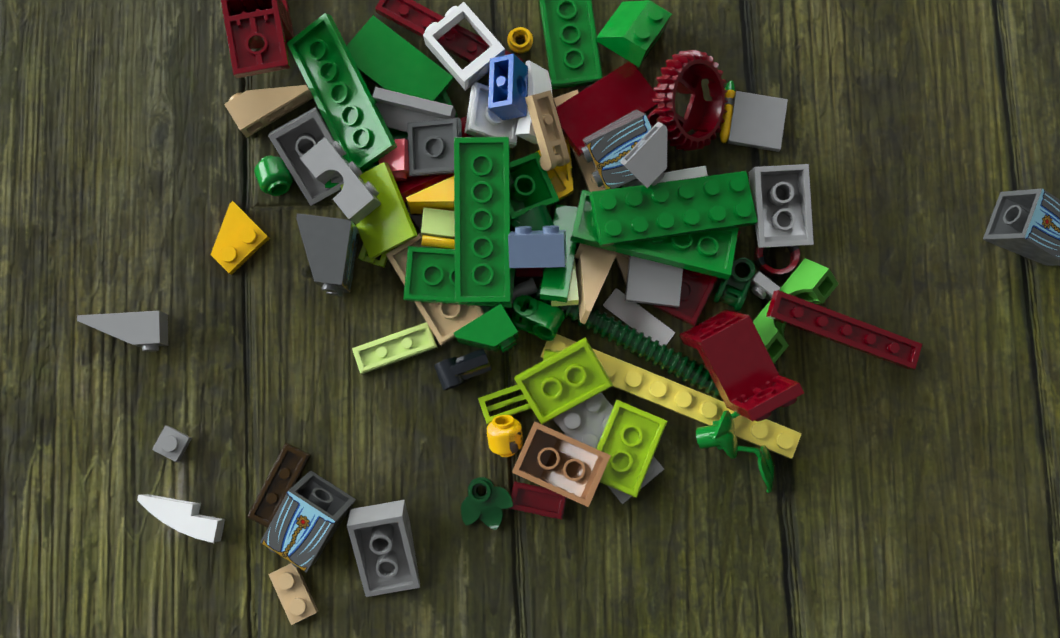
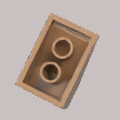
M534 421L512 473L589 507L611 455Z

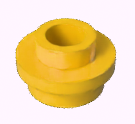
M517 27L508 34L507 43L513 52L525 53L533 45V36L528 29ZM518 38H522L525 40V42L521 45L517 44L515 41Z

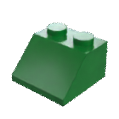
M650 0L622 2L598 34L595 41L637 67H640L664 33L672 14Z
M538 152L509 162L510 221L540 205L549 207L559 201L547 171L543 170L540 165V155Z
M501 304L454 332L460 344L484 348L494 352L500 349L502 352H506L516 345V339L519 338L516 327Z

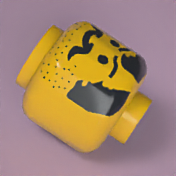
M499 415L487 426L488 445L493 453L501 457H511L522 448V427L517 419L510 415Z

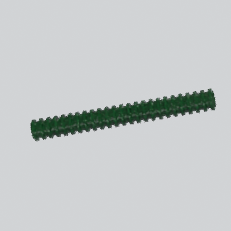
M540 285L534 299L551 305V300L540 299ZM579 305L556 306L564 312L565 319L569 317L571 322L577 321L579 323L578 326L584 325L588 331L592 329L593 334L599 333L601 338H609L608 342L614 341L616 346L622 345L624 350H631V354L637 353V357H644L646 362L652 361V365H659L661 370L667 369L669 374L673 372L676 378L682 377L684 382L690 381L691 386L697 385V389H705V393H712L714 398L720 395L708 369H705L703 364H696V360L690 361L688 356H681V352L675 353L673 348L667 349L666 344L660 345L658 340L652 341L651 336L645 337L643 332L637 333V329H630L628 324L624 326L621 324L622 321L618 320L616 322L613 316L609 318L606 316L607 313H599L600 310L598 308L591 310L586 324L580 322Z

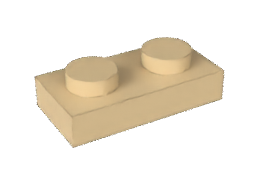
M290 563L268 574L291 625L318 612L299 568Z

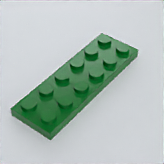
M324 13L287 42V45L334 141H337L346 151L343 157L348 163L353 161L363 172L394 150L397 145L332 16Z
M455 137V303L511 302L508 235L510 233L509 137Z
M746 171L660 182L655 186L650 185L648 188L644 185L594 191L589 195L600 247L750 226L758 222Z
M582 190L570 241L727 280L730 278L739 228L600 247L589 196L591 192Z

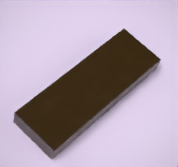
M285 443L247 517L268 528L288 490L298 482L311 455Z

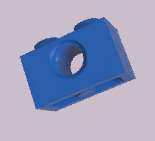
M515 54L490 58L488 109L502 120L526 117L527 104L525 97H527L528 66Z

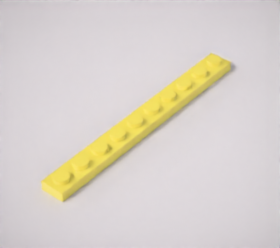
M556 334L554 340L546 342L540 357L544 358L545 349H550L554 352L561 351L576 342ZM593 349L613 384L612 387L708 426L713 425V421L720 420L724 411H729L730 414L734 413L721 400ZM742 415L733 419L736 437L760 447L765 445L769 451L789 459L793 458L802 433L767 419L757 422L755 420L751 421Z

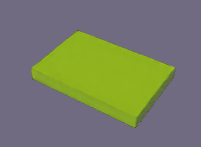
M386 162L360 175L364 183L369 181L379 192L376 197L381 202L375 210L356 224L368 256L373 259L418 236L390 166Z
M586 337L514 377L541 425L613 386Z
M616 400L596 447L597 450L611 455L600 483L637 498L667 421Z

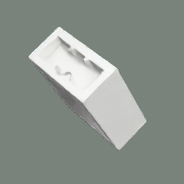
M465 2L458 7L453 6L450 8L441 21L430 24L423 34L425 45L465 91L489 72L490 58L505 55V48ZM465 18L490 48L462 70L437 40Z

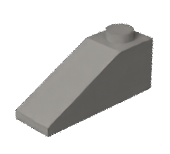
M144 311L77 315V321L127 343L142 347V351H159V346H168V314L164 312Z

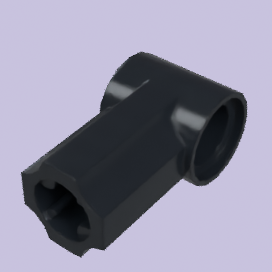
M484 348L459 358L452 357L434 365L443 391L462 385L466 382L465 380L492 370Z

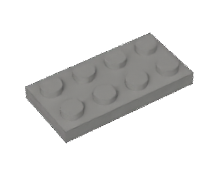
M599 393L558 415L553 420L566 436L596 449L613 406L602 393ZM654 456L641 488L664 470ZM608 486L621 504L632 497Z

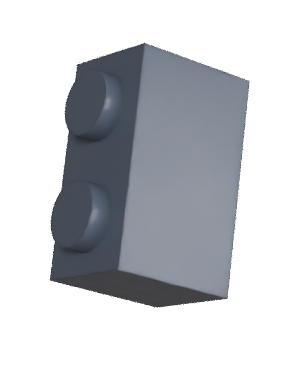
M531 226L515 227V231H511L508 235L509 268L566 266V230H559V226H543V230L532 231Z

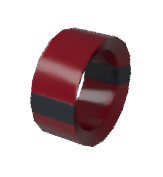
M757 245L754 253L756 266L767 276H784L798 264L800 259L799 246H787L791 255L790 263L786 268L779 270L767 265L763 258V248H759Z

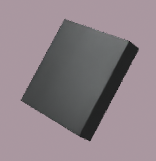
M449 118L407 123L409 176L421 177L454 174V138L462 137L461 119Z

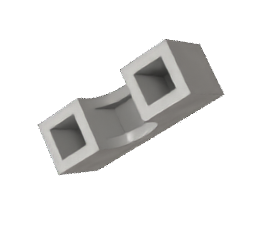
M324 137L300 159L315 178L324 184L333 177H343V188L333 200L349 220L358 224L381 204L376 197L379 192L369 181L364 183L360 178V175L363 173L353 161L347 162L343 157L346 151L337 141L332 143Z

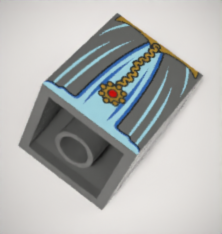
M636 109L582 139L585 147L581 148L587 163L592 161L596 169L592 175L598 187L603 186L605 190L615 189L637 179L620 161L651 130L646 114Z
M1043 188L1000 192L983 240L1043 265L1060 266V200Z
M297 213L296 220L314 282L322 288L321 290L327 291L326 294L342 296L343 292L351 293L359 231L353 221Z
M310 471L288 490L260 543L268 547L271 552L279 554L290 561L296 568L307 572L317 562L356 499Z

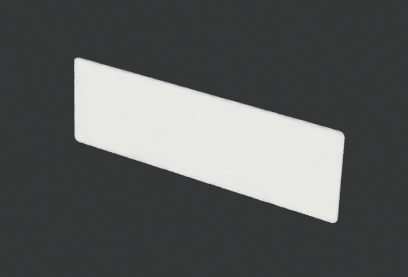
M617 288L603 304L606 309L630 327L637 329L638 333L643 332L645 337L651 336V340L654 342L658 340L660 345H667L675 334L672 329L636 302L625 301V294Z

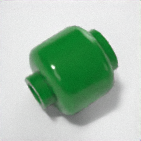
M265 156L254 169L260 189L266 194L272 196L283 195L293 183V176L281 157Z

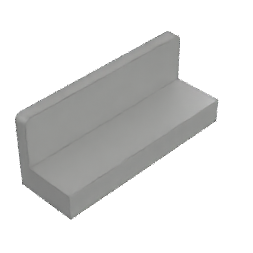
M375 87L373 99L377 102L376 105L387 127L408 133L407 123L449 119L455 118L456 115L452 105Z

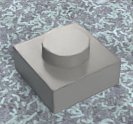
M760 271L753 276L750 283L751 291L761 299L766 298L770 300L773 292L780 290L778 285Z
M165 425L152 450L175 462H180L192 437Z

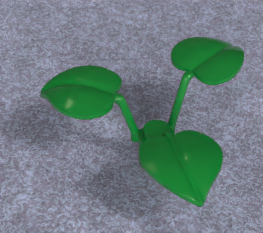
M724 411L720 420L713 421V425L697 427L696 438L700 449L717 447L718 450L724 449L731 459L737 457L738 451L755 453L758 457L761 476L767 486L766 492H772L774 466L767 447L762 445L759 449L738 445L733 419L740 416V414L736 412L730 414L729 411Z

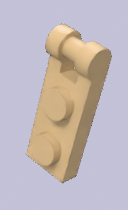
M551 90L525 97L541 153L540 165L542 169L549 171L554 169L556 165L564 166L568 164L570 157Z

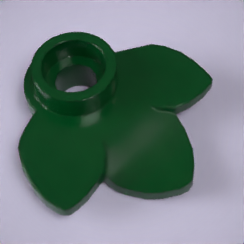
M486 477L475 478L468 486L469 496L461 504V516L466 526L480 518L484 524L496 530L503 519L502 509L513 506L512 497L505 488L494 486L490 479ZM480 485L486 488L485 495L479 494L478 488Z

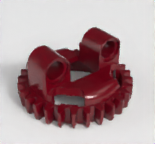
M695 50L679 51V54L672 55V59L666 60V67H661L660 69L662 75L656 78L658 84L657 87H654L655 98H653V102L658 103V107L647 118L651 128L658 121L667 127V141H670V146H676V149L685 151L703 149L704 146L710 145L711 140L716 139V132L721 131L719 124L725 122L722 117L727 112L724 109L725 103L728 102L725 100V93L728 92V90L724 89L726 80L721 79L723 71L717 70L719 64L713 62V57L708 56L706 52ZM702 79L709 80L708 87L712 101H706L703 97ZM676 92L691 94L684 118L676 113ZM692 129L696 131V133L692 135L686 133Z

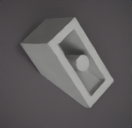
M659 121L620 161L647 188L650 185L655 186L665 175L663 172L667 169V127Z

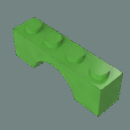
M805 258L779 291L814 304H823L839 283L829 268ZM770 300L753 323L773 363H775L789 345L784 337L786 324L766 317Z

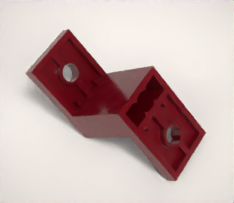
M221 0L232 70L235 78L290 69L286 43L294 38L288 1ZM261 47H263V49L260 50V51H252V50H251V49H256V48H261Z
M723 310L679 334L683 344L698 349L726 407L751 421L755 420L758 422L770 417L771 411L780 406L783 408L794 404L797 401L796 397L804 394L799 382L779 375L750 315Z

